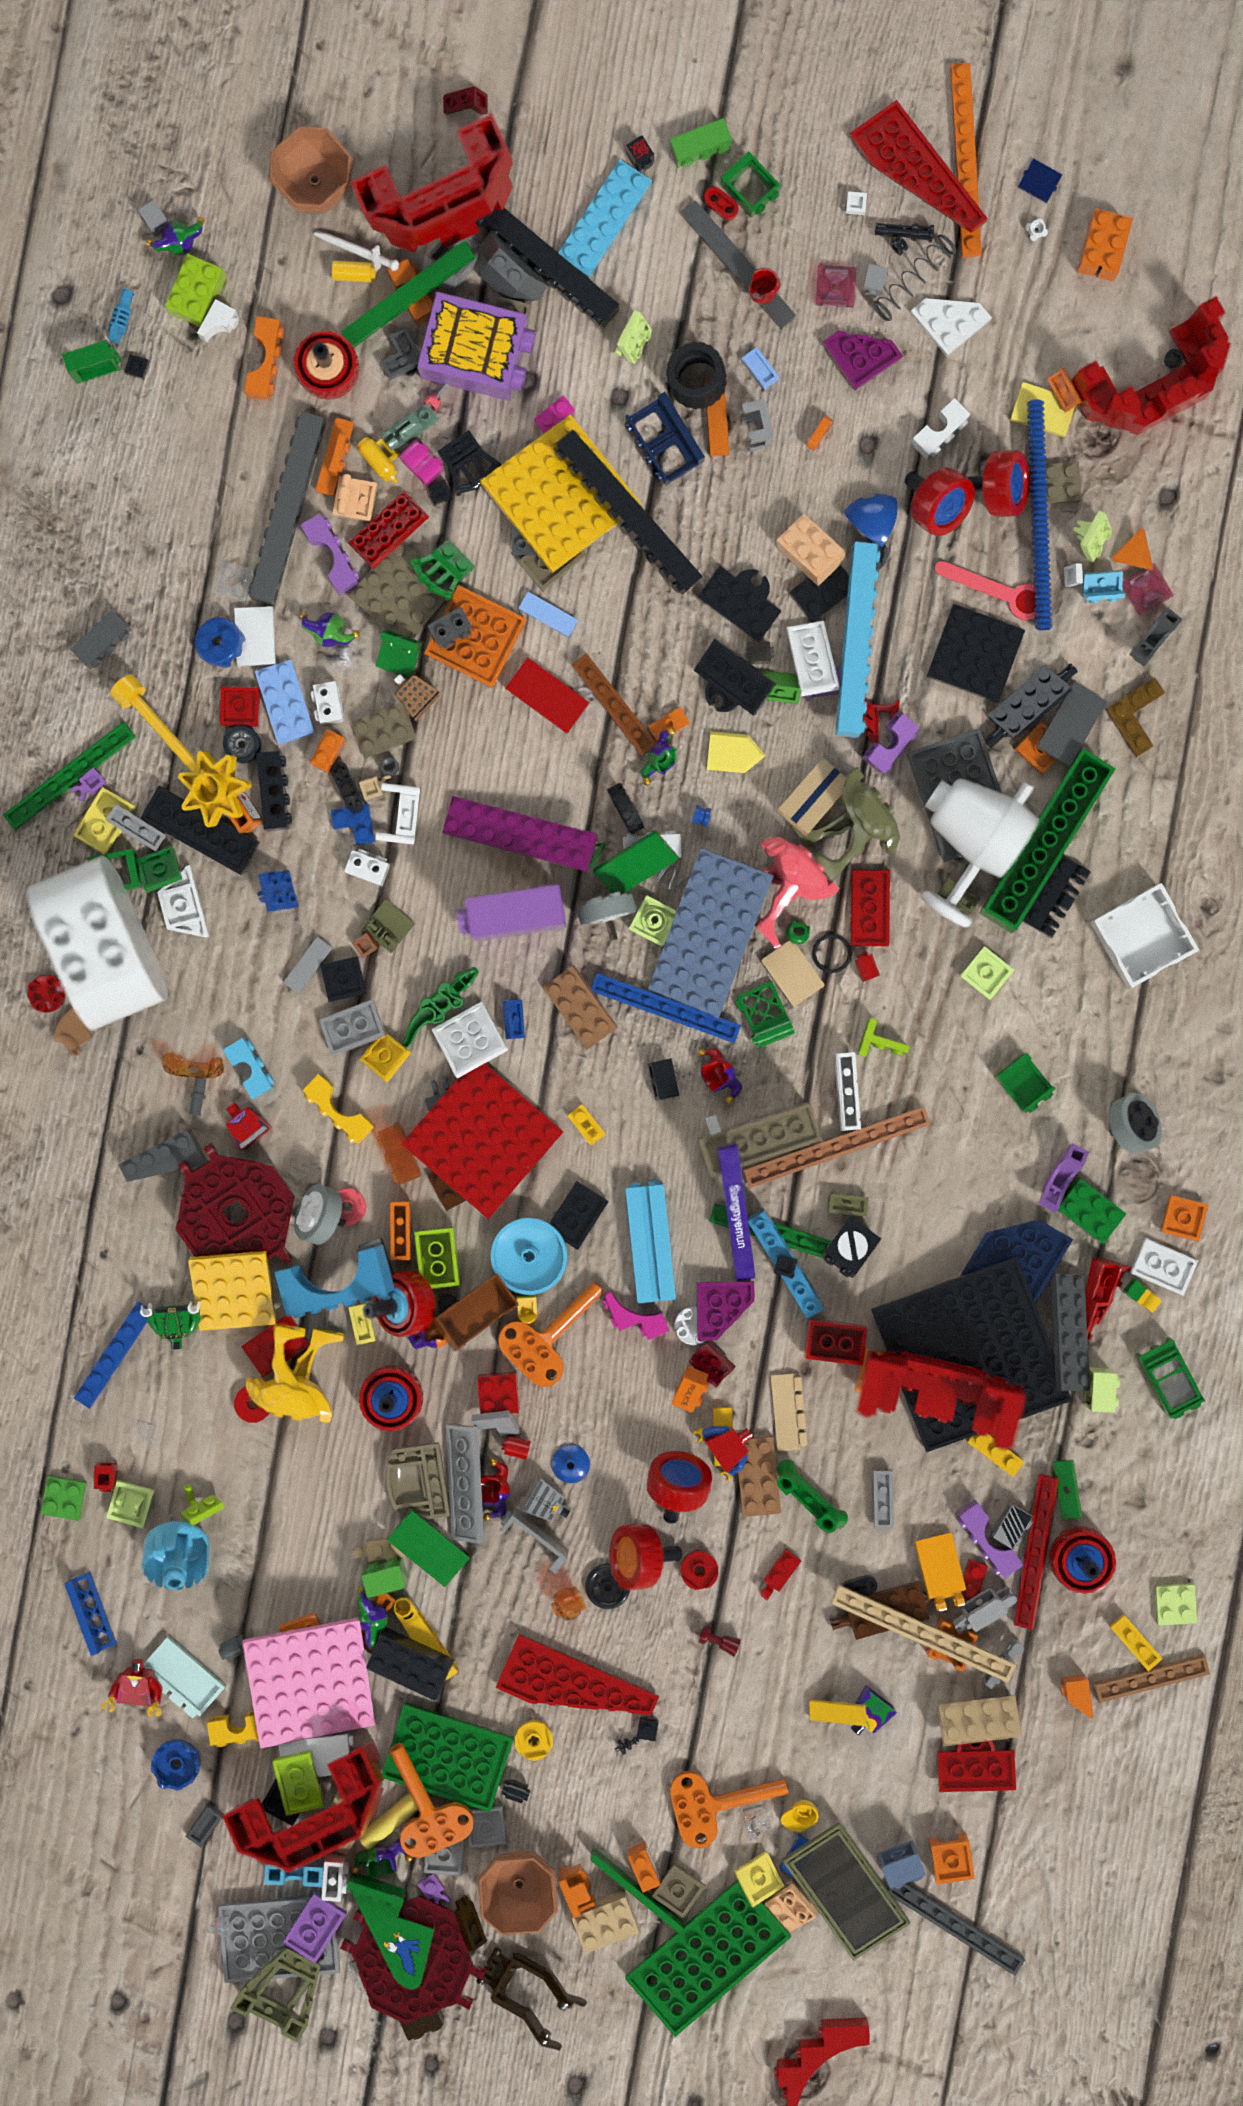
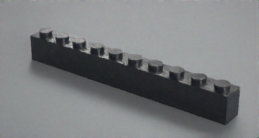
M494 208L492 213L475 220L479 227H485L488 230V234L492 231L525 263H528L534 272L547 279L546 282L550 287L559 289L561 295L567 301L572 300L580 312L583 314L586 312L590 315V319L597 326L601 325L605 328L619 312V304L505 208L503 211Z
M573 429L553 448L555 456L567 464L569 472L581 480L580 483L585 490H590L594 495V500L599 505L605 507L608 516L620 524L619 527L624 534H629L633 539V544L638 549L644 551L647 560L659 568L658 571L665 579L667 578L672 583L671 586L677 593L683 595L703 577Z

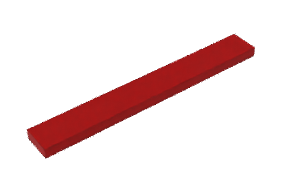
M1042 1473L1038 1475L1032 1511L1033 1522L1029 1529L1013 1624L1029 1630H1033L1035 1625L1059 1481L1058 1477Z

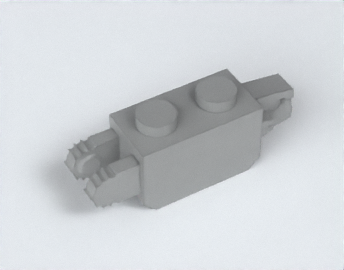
M1008 1586L996 1592L994 1589L988 1588L966 1601L965 1605L960 1608L963 1614L952 1621L958 1634L971 1628L976 1633L1007 1614L1006 1609L1017 1601V1597L1011 1592L1012 1590Z

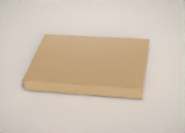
M790 941L761 960L793 1008L825 986L799 947Z

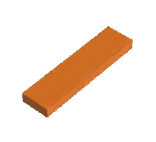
M712 378L705 379V385H707ZM724 392L718 401L712 406L707 407L710 457L729 456L726 398Z

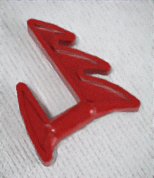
M864 700V702H867L866 713L872 719L870 720L863 716L865 724L872 732H866L871 743H878L879 712H890V721L895 713L899 711V700H896L891 705H876Z

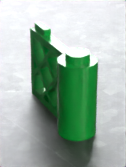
M772 981L737 996L738 1000L735 1003L739 1012H744L753 1032V1035L750 1037L754 1046L758 1045L759 1048H762L795 1034L791 1021ZM768 987L771 988L773 992L771 1000L760 997L762 990ZM747 996L757 998L753 1008L746 1006L743 998ZM759 999L769 1003L766 1013L755 1009ZM771 1004L778 1006L782 1014L776 1017L769 1015L768 1012ZM756 1012L764 1015L762 1023L754 1026L751 1020L753 1013Z

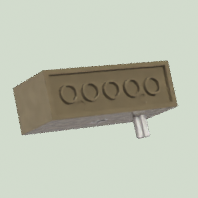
M808 1102L723 1130L720 1128L717 1116H710L705 1118L710 1134L697 1138L710 1177L721 1174L718 1147L737 1144L740 1165L744 1167L822 1141L811 1104Z

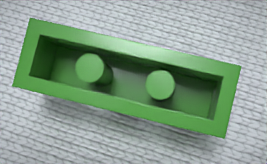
M722 118L671 138L669 147L677 168L681 166L688 167L694 161L706 160L712 154H721L731 148L732 138L725 120Z

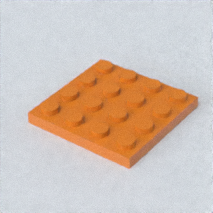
M458 585L443 616L461 607L474 631L466 639L461 640L459 638L454 641L455 644L448 649H440L432 636L424 655L493 689L527 619Z

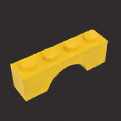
M317 1074L302 1090L305 1093L304 1097L310 1103L315 1102L319 1106V1112L325 1117L329 1115L333 1119L332 1124L339 1130L342 1128L347 1133L345 1136L352 1143H355V1141L361 1143L376 1126L363 1113L356 1116H346L337 1111L332 1101L334 1086L322 1074Z

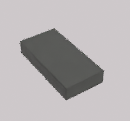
M208 1804L185 1837L201 1848L224 1814L211 1804Z

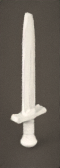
M321 231L314 232L315 236L330 244L373 261L375 271L381 267V264L389 267L392 271H396L399 267L398 260H391L381 256L379 245H376L371 251Z

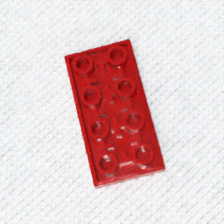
M403 491L352 538L348 544L374 569L419 528L429 516Z
M529 658L525 660L505 688L566 734L569 733L590 704V702Z

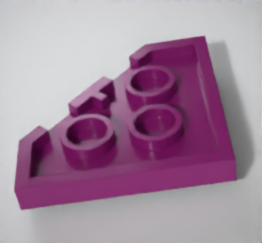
M837 331L822 342V345L854 391L903 357L894 342L888 339L881 340L871 336L853 335L844 331Z
M754 1281L696 1282L698 1341L718 1340L755 1301Z

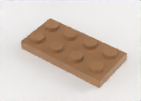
M575 965L543 987L586 1050L618 1028Z
M773 1436L751 1438L744 1443L749 1451L747 1453L748 1458L744 1468L738 1472L743 1517L781 1513Z

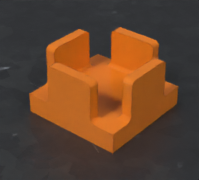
M581 1864L570 1868L567 1866L560 1868L559 1885L573 1918L581 1915L582 1911L595 1906L594 1895L590 1896L587 1890L591 1888V1883Z

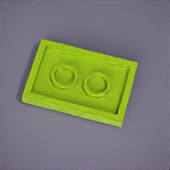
M311 1750L273 1758L272 1763L286 1816L324 1807L325 1803Z

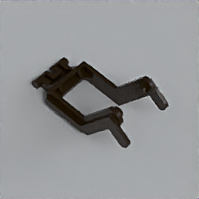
M495 1947L487 1960V1964L492 1968L484 1966L483 1968L486 1969L482 1980L477 1978L476 1982L480 1985H483L484 1982L492 1988L490 1995L492 2002L522 2018L540 2046L560 2051L562 2045L557 2041L551 2040V2032L543 2028L534 2012L505 1996L504 1991L516 1969L523 1968L544 1980L558 2001L556 2006L560 2010L571 2009L574 2004L585 2007L587 2001L581 1997L567 1994L555 1974L549 1969L520 1953L513 1952L509 1959L500 1954L501 1949Z

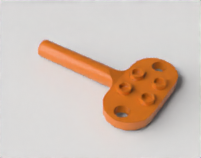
M593 1281L542 1332H537L532 1326L522 1321L508 1323L503 1327L499 1335L498 1342L501 1351L537 1386L547 1387L554 1385L561 1378L564 1369L563 1359L553 1348L554 1341L604 1290ZM509 1328H513L516 1331V1336L512 1339L508 1338L505 1334ZM554 1369L557 1372L556 1378H547V1370Z
M403 1743L391 1747L389 1752L420 1813L418 1817L407 1822L402 1828L400 1836L402 1849L412 1857L422 1858L467 1838L472 1832L474 1824L471 1810L464 1804L456 1802L440 1807L434 1806ZM460 1815H466L468 1817V1820L465 1822H461L458 1819V1817ZM409 1838H412L416 1841V1843L414 1845H408L405 1841Z
M684 1771L677 1774L670 1786L671 1800L680 1835L683 1841L693 1848H705L715 1840L718 1833L716 1820L718 1812L789 1794L784 1778L714 1796L709 1792L704 1777L694 1771ZM688 1777L692 1779V1784L684 1786L681 1783L682 1779ZM697 1834H705L706 1839L703 1842L697 1841L695 1838Z

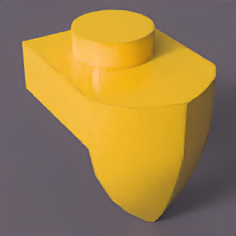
M536 1295L516 1296L519 1306H517L519 1320L523 1323L531 1324L537 1318Z

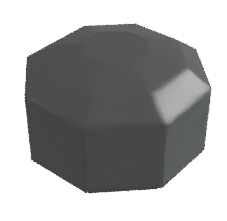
M386 757L381 761L380 770L386 776H394L399 771V763L393 757Z

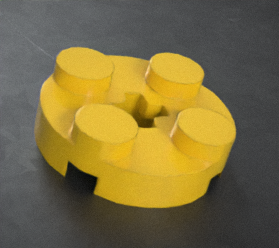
M527 1721L518 1727L515 1735L516 1750L528 1760L536 1761L543 1759L553 1746L552 1731L543 1721ZM531 1736L539 1738L536 1745H533V1742H529L528 1739H531Z

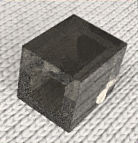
M770 641L747 642V662L751 665L770 664L771 658H774V647H770Z

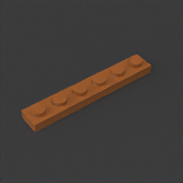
M587 653L584 654L571 666L641 756L645 755L657 743Z

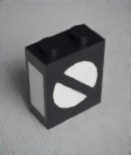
M850 1216L821 1256L824 1257L823 1260L827 1264L835 1265L839 1268V1272L847 1278L849 1276L853 1278L882 1238Z

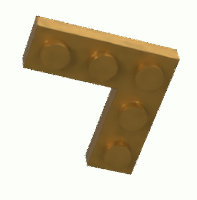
M1155 677L1105 709L1136 757L1154 747L1134 716V713L1165 694V691Z

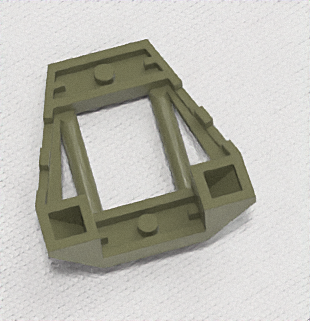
M285 1947L244 1985L230 2009L245 2017L252 2013L280 2027L281 2035L298 2043L308 2026L320 1963H314L295 1950ZM280 1967L304 1979L287 2005L263 1994V1991ZM308 1988L299 2016L292 2009Z

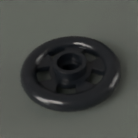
M610 1563L601 1564L592 1569L585 1582V1591L589 1600L602 1609H614L621 1606L627 1600L631 1591L623 1589L622 1593L616 1592L618 1583L614 1578L609 1577L612 1572ZM602 1573L605 1577L598 1582L596 1576ZM606 1584H610L612 1588L610 1590H606L604 1586ZM598 1587L601 1594L596 1596L593 1588ZM613 1595L614 1601H605V1596Z

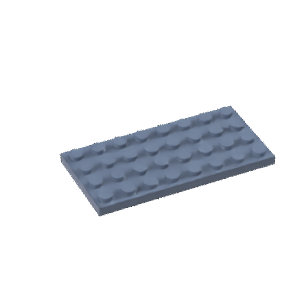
M701 847L647 991L706 1012L719 1019L774 875Z

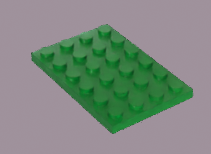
M404 1702L390 1748L396 1744L403 1743L428 1793L491 1812L514 1737ZM388 1752L382 1771L384 1779L406 1785L390 1752Z

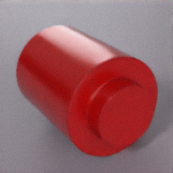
M868 952L857 955L858 959L854 961L862 982L880 976L873 954L868 955Z
M508 1436V1439L504 1438L501 1450H505V1455L526 1460L531 1441Z

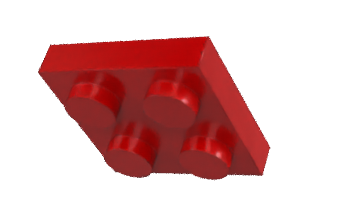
M221 687L220 726L242 725L246 727H259L260 688Z

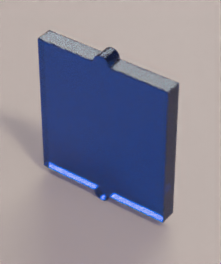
M1033 158L1028 169L1024 171V176L1018 188L1047 204L1052 193L1057 190L1056 186L1063 174Z

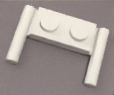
M382 783V791L400 793L396 835L376 832V840L414 845L420 787Z

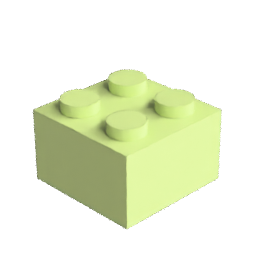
M1089 1367L1090 1391H1084V1406L1095 1412L1115 1413V1407H1118L1119 1403L1118 1396H1116V1388H1119L1120 1384L1119 1376L1109 1368Z

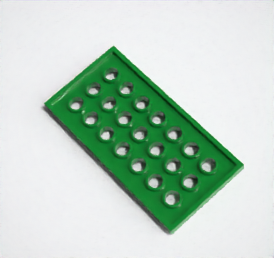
M736 1880L683 1926L680 1933L675 1932L625 1975V1980L676 2037L791 1938V1934L763 1901L751 1907L738 1880ZM738 1900L745 1903L741 1909L734 1907V1903ZM722 1913H728L730 1918L727 1921H722L719 1916ZM749 1915L757 1917L754 1923H749L746 1919ZM709 1925L716 1928L712 1934H708L705 1931V1928ZM736 1927L743 1930L739 1936L732 1934V1930ZM763 1929L770 1932L766 1938L759 1936V1932ZM693 1938H699L701 1943L698 1946H693L690 1941ZM720 1940H726L728 1945L725 1948H720L717 1943ZM747 1942L755 1944L752 1950H747L744 1946ZM680 1950L685 1951L687 1954L682 1959L676 1956V1953ZM710 1952L714 1957L707 1961L703 1959V1955ZM734 1954L741 1957L737 1963L730 1961V1957ZM664 1963H669L672 1965V1968L669 1971H664L661 1966ZM691 1965H696L699 1967V1970L696 1973H691L688 1968ZM718 1967H723L726 1969V1972L723 1975H718L715 1970ZM651 1975L657 1977V1981L653 1984L647 1981V1978ZM678 1977L684 1979V1983L680 1986L674 1983V1980ZM705 1979L711 1981V1985L707 1988L701 1986V1982ZM662 1990H667L670 1995L667 1998H662L659 1993ZM689 1992H694L697 1994V1997L694 2000H689L686 1995ZM676 2004L682 2006V2010L678 2013L672 2011V2007Z

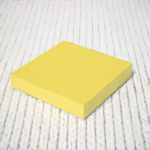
M764 1851L733 1871L751 1907L756 1906L785 1887L767 1851Z

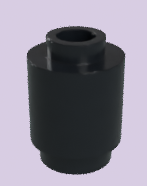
M506 1779L501 1795L522 1804L523 1800H528L530 1789H527L528 1784L513 1779Z

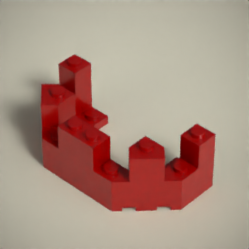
M492 113L457 130L471 164L401 198L399 197L386 165L351 181L361 209L374 231L385 234L391 245L416 253L418 246L426 245L440 238L444 248H447L479 233L480 231L475 220L492 213L494 208L503 211L513 188L508 176L513 160Z
M1215 296L1200 304L1187 321L1169 331L1178 350L1182 353L1186 365L1135 392L1133 387L1130 386L1118 393L1104 366L1099 367L1097 361L1079 369L1072 382L1083 400L1078 406L1085 419L1139 435L1204 400L1213 391L1216 378L1224 369L1231 343L1228 342L1229 337L1220 322V319L1226 312L1218 297Z
M869 1351L856 1412L867 1418L876 1416L878 1408L883 1413L895 1412L901 1386H904L903 1389L908 1391L918 1390L914 1406V1412L918 1416L928 1418L929 1416L936 1417L937 1421L944 1423L953 1421L957 1399L967 1405L976 1403L972 1431H975V1434L980 1436L993 1435V1445H996L998 1449L1008 1450V1448H1014L1026 1395L1022 1386L1014 1384V1387L1008 1385V1380L999 1376L991 1378L988 1376L989 1372L982 1369L909 1352H901V1355H896L894 1351H882V1355H877L876 1351Z
M368 1741L356 1747L348 1754L327 1764L343 1801L291 1827L286 1828L284 1826L273 1832L259 1798H252L222 1815L237 1853L255 1858L259 1862L275 1866L282 1871L290 1873L363 1836L366 1833L370 1819L376 1813L384 1788H381L384 1777L377 1763V1760L381 1757L374 1741Z

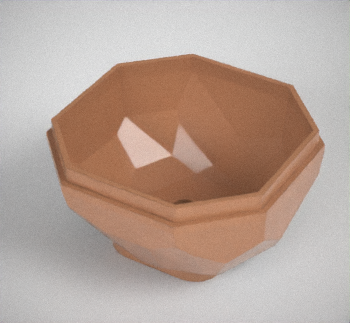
M300 126L272 150L270 155L269 181L296 211L309 214H324L335 208L351 190L353 157L327 128ZM318 179V182L313 183L312 180Z
M517 1850L497 1854L478 1877L480 1916L501 1935L541 1932L558 1912L555 1870L534 1851ZM521 1881L523 1884L518 1886L516 1882Z

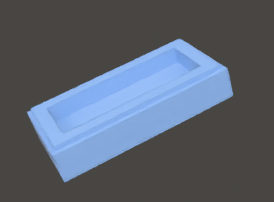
M755 347L741 358L763 390L779 380L780 377L758 347Z

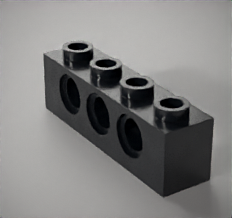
M280 751L256 753L264 830L290 829L289 824H292L291 813H288L287 805H290V796L286 794L285 787L288 786L287 774L284 775L286 757L285 755L282 756ZM272 767H276L278 770L274 777L269 776V770ZM274 786L279 787V793L276 796H272L270 793ZM276 805L281 806V812L278 815L272 813V809Z

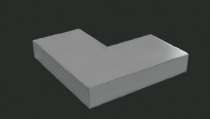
M509 1411L472 1415V1423L474 1426H478V1430L496 1428L500 1436L517 1435L520 1433V1428Z

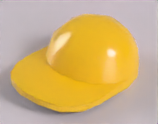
M806 1799L797 1801L792 1808L781 1816V1823L791 1831H805L818 1821V1809L813 1802Z

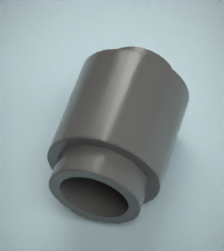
M243 1635L235 1636L221 1643L220 1649H218L220 1657L229 1662L244 1654L243 1640L245 1637Z

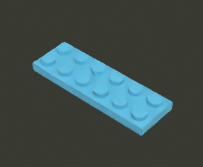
M620 159L558 253L587 278H590L650 187L652 180Z

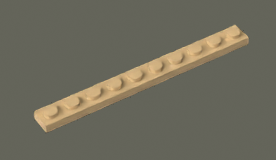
M838 1584L831 1600V1604L1005 1682H1009L1016 1667L1014 1662Z

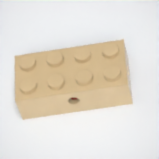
M1015 1695L939 1704L937 1706L943 1746L1022 1736Z

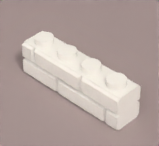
M855 1052L834 1054L840 1130L861 1129V1122L859 1121L860 1108L858 1083L856 1082Z

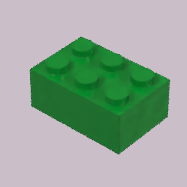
M1077 1177L1066 1190L1057 1210L1101 1244L1107 1241L1127 1214L1081 1178Z

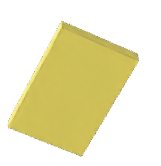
M1022 382L1010 421L1030 426L1027 424L1029 420L1027 418L1029 414L1027 412L1029 408L1027 402L1042 400L1044 401L1042 407L1045 408L1043 411L1045 417H1043L1045 429L1043 431L1065 438L1075 407L1068 412H1064L1053 391Z
M101 787L73 836L102 854H108L122 832L121 829L106 821L115 804L130 813H133L136 806L106 788Z

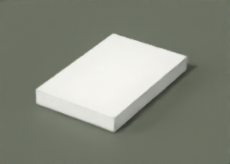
M273 606L234 608L235 624L246 639L242 645V654L237 657V666L275 665L276 650Z
M1144 1237L1129 1273L1184 1296L1198 1260Z

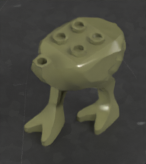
M858 767L848 773L844 782L842 805L845 811L839 817L817 830L812 829L807 836L791 824V827L809 848L822 837L841 835L848 829H852L850 845L839 859L832 860L819 852L814 854L817 861L833 880L841 874L853 858L863 851L865 843L871 837L878 839L881 848L885 849L886 853L890 855L896 850L900 840L896 820L892 816L895 812L887 802L883 804L880 801L883 797L875 787L871 789L869 785L860 781L864 775Z

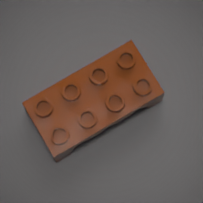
M494 1274L436 1316L432 1322L454 1352L465 1346L469 1340L477 1336L500 1317L519 1306V1303L500 1276Z

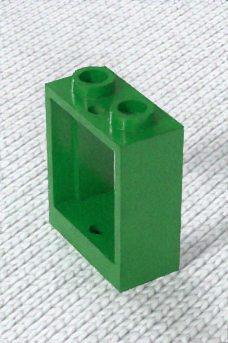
M749 151L720 180L722 188L751 218L755 214H761L766 207L765 205L769 201H775L780 194V184ZM749 168L770 189L753 207L731 185Z
M107 340L62 354L67 372L77 384L121 370L119 363H121L119 353L113 345L110 346Z
M129 849L87 858L89 862L101 856H105L108 860L126 857L131 883L123 885L125 890L143 888L136 860V850Z

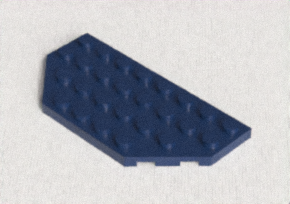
M1040 1219L989 1231L984 1234L960 1276L1017 1256L1034 1303H1036L1073 1239Z

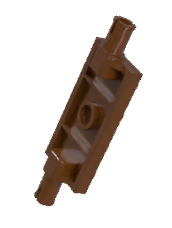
M919 1581L866 1595L868 1598L920 1621L930 1619L926 1606L927 1603L934 1602V1598L928 1599L927 1593L921 1590ZM849 1611L845 1615L830 1618L833 1630L846 1626L852 1627L856 1640L890 1631Z

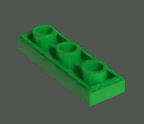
M1055 1460L1053 1464L1055 1477L1059 1478L1057 1490L1062 1519L1081 1518L1082 1511L1074 1460Z

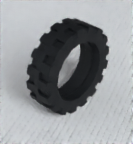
M618 783L607 789L629 832L634 834L645 828L622 784Z

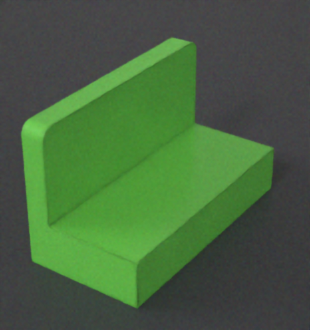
M764 671L767 677L777 683L766 700L799 703L800 689L796 674Z

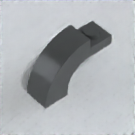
M1167 607L1136 643L1129 655L1136 662L1145 666L1162 643L1176 629L1182 618Z

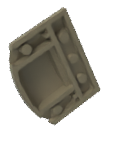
M439 1442L393 1448L387 1465L386 1482L390 1501L395 1511L397 1510L403 1518L411 1509L425 1520L449 1517V1499Z

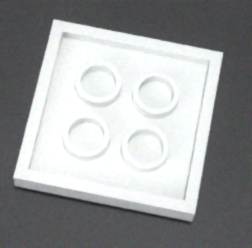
M483 1002L474 1005L432 1029L457 1078L508 1051Z

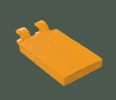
M952 1532L914 1541L928 1599L934 1598L936 1610H947L944 1598L953 1597L954 1606L965 1605L961 1591L966 1590Z

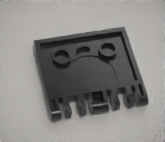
M1062 856L1022 922L1047 937L1053 938L1056 931L1045 925L1044 922L1057 929L1060 925L1055 920L1048 918L1049 913L1052 912L1059 918H1065L1066 914L1054 908V905L1069 911L1075 899L1062 891L1066 890L1077 896L1079 891L1067 885L1069 879L1079 885H1084L1085 881L1074 875L1073 872L1088 879L1091 871Z

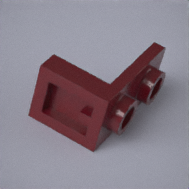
M475 86L443 96V113L446 115L467 109H472L480 115L488 114V94Z

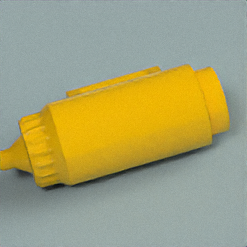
M369 437L361 440L357 445L358 452L376 474L385 482L391 480L397 483L396 474L398 472L392 461L399 457L400 453L398 450L394 449L391 451L387 444L388 442L384 443L382 438L377 442ZM383 444L392 456L388 458L379 447Z

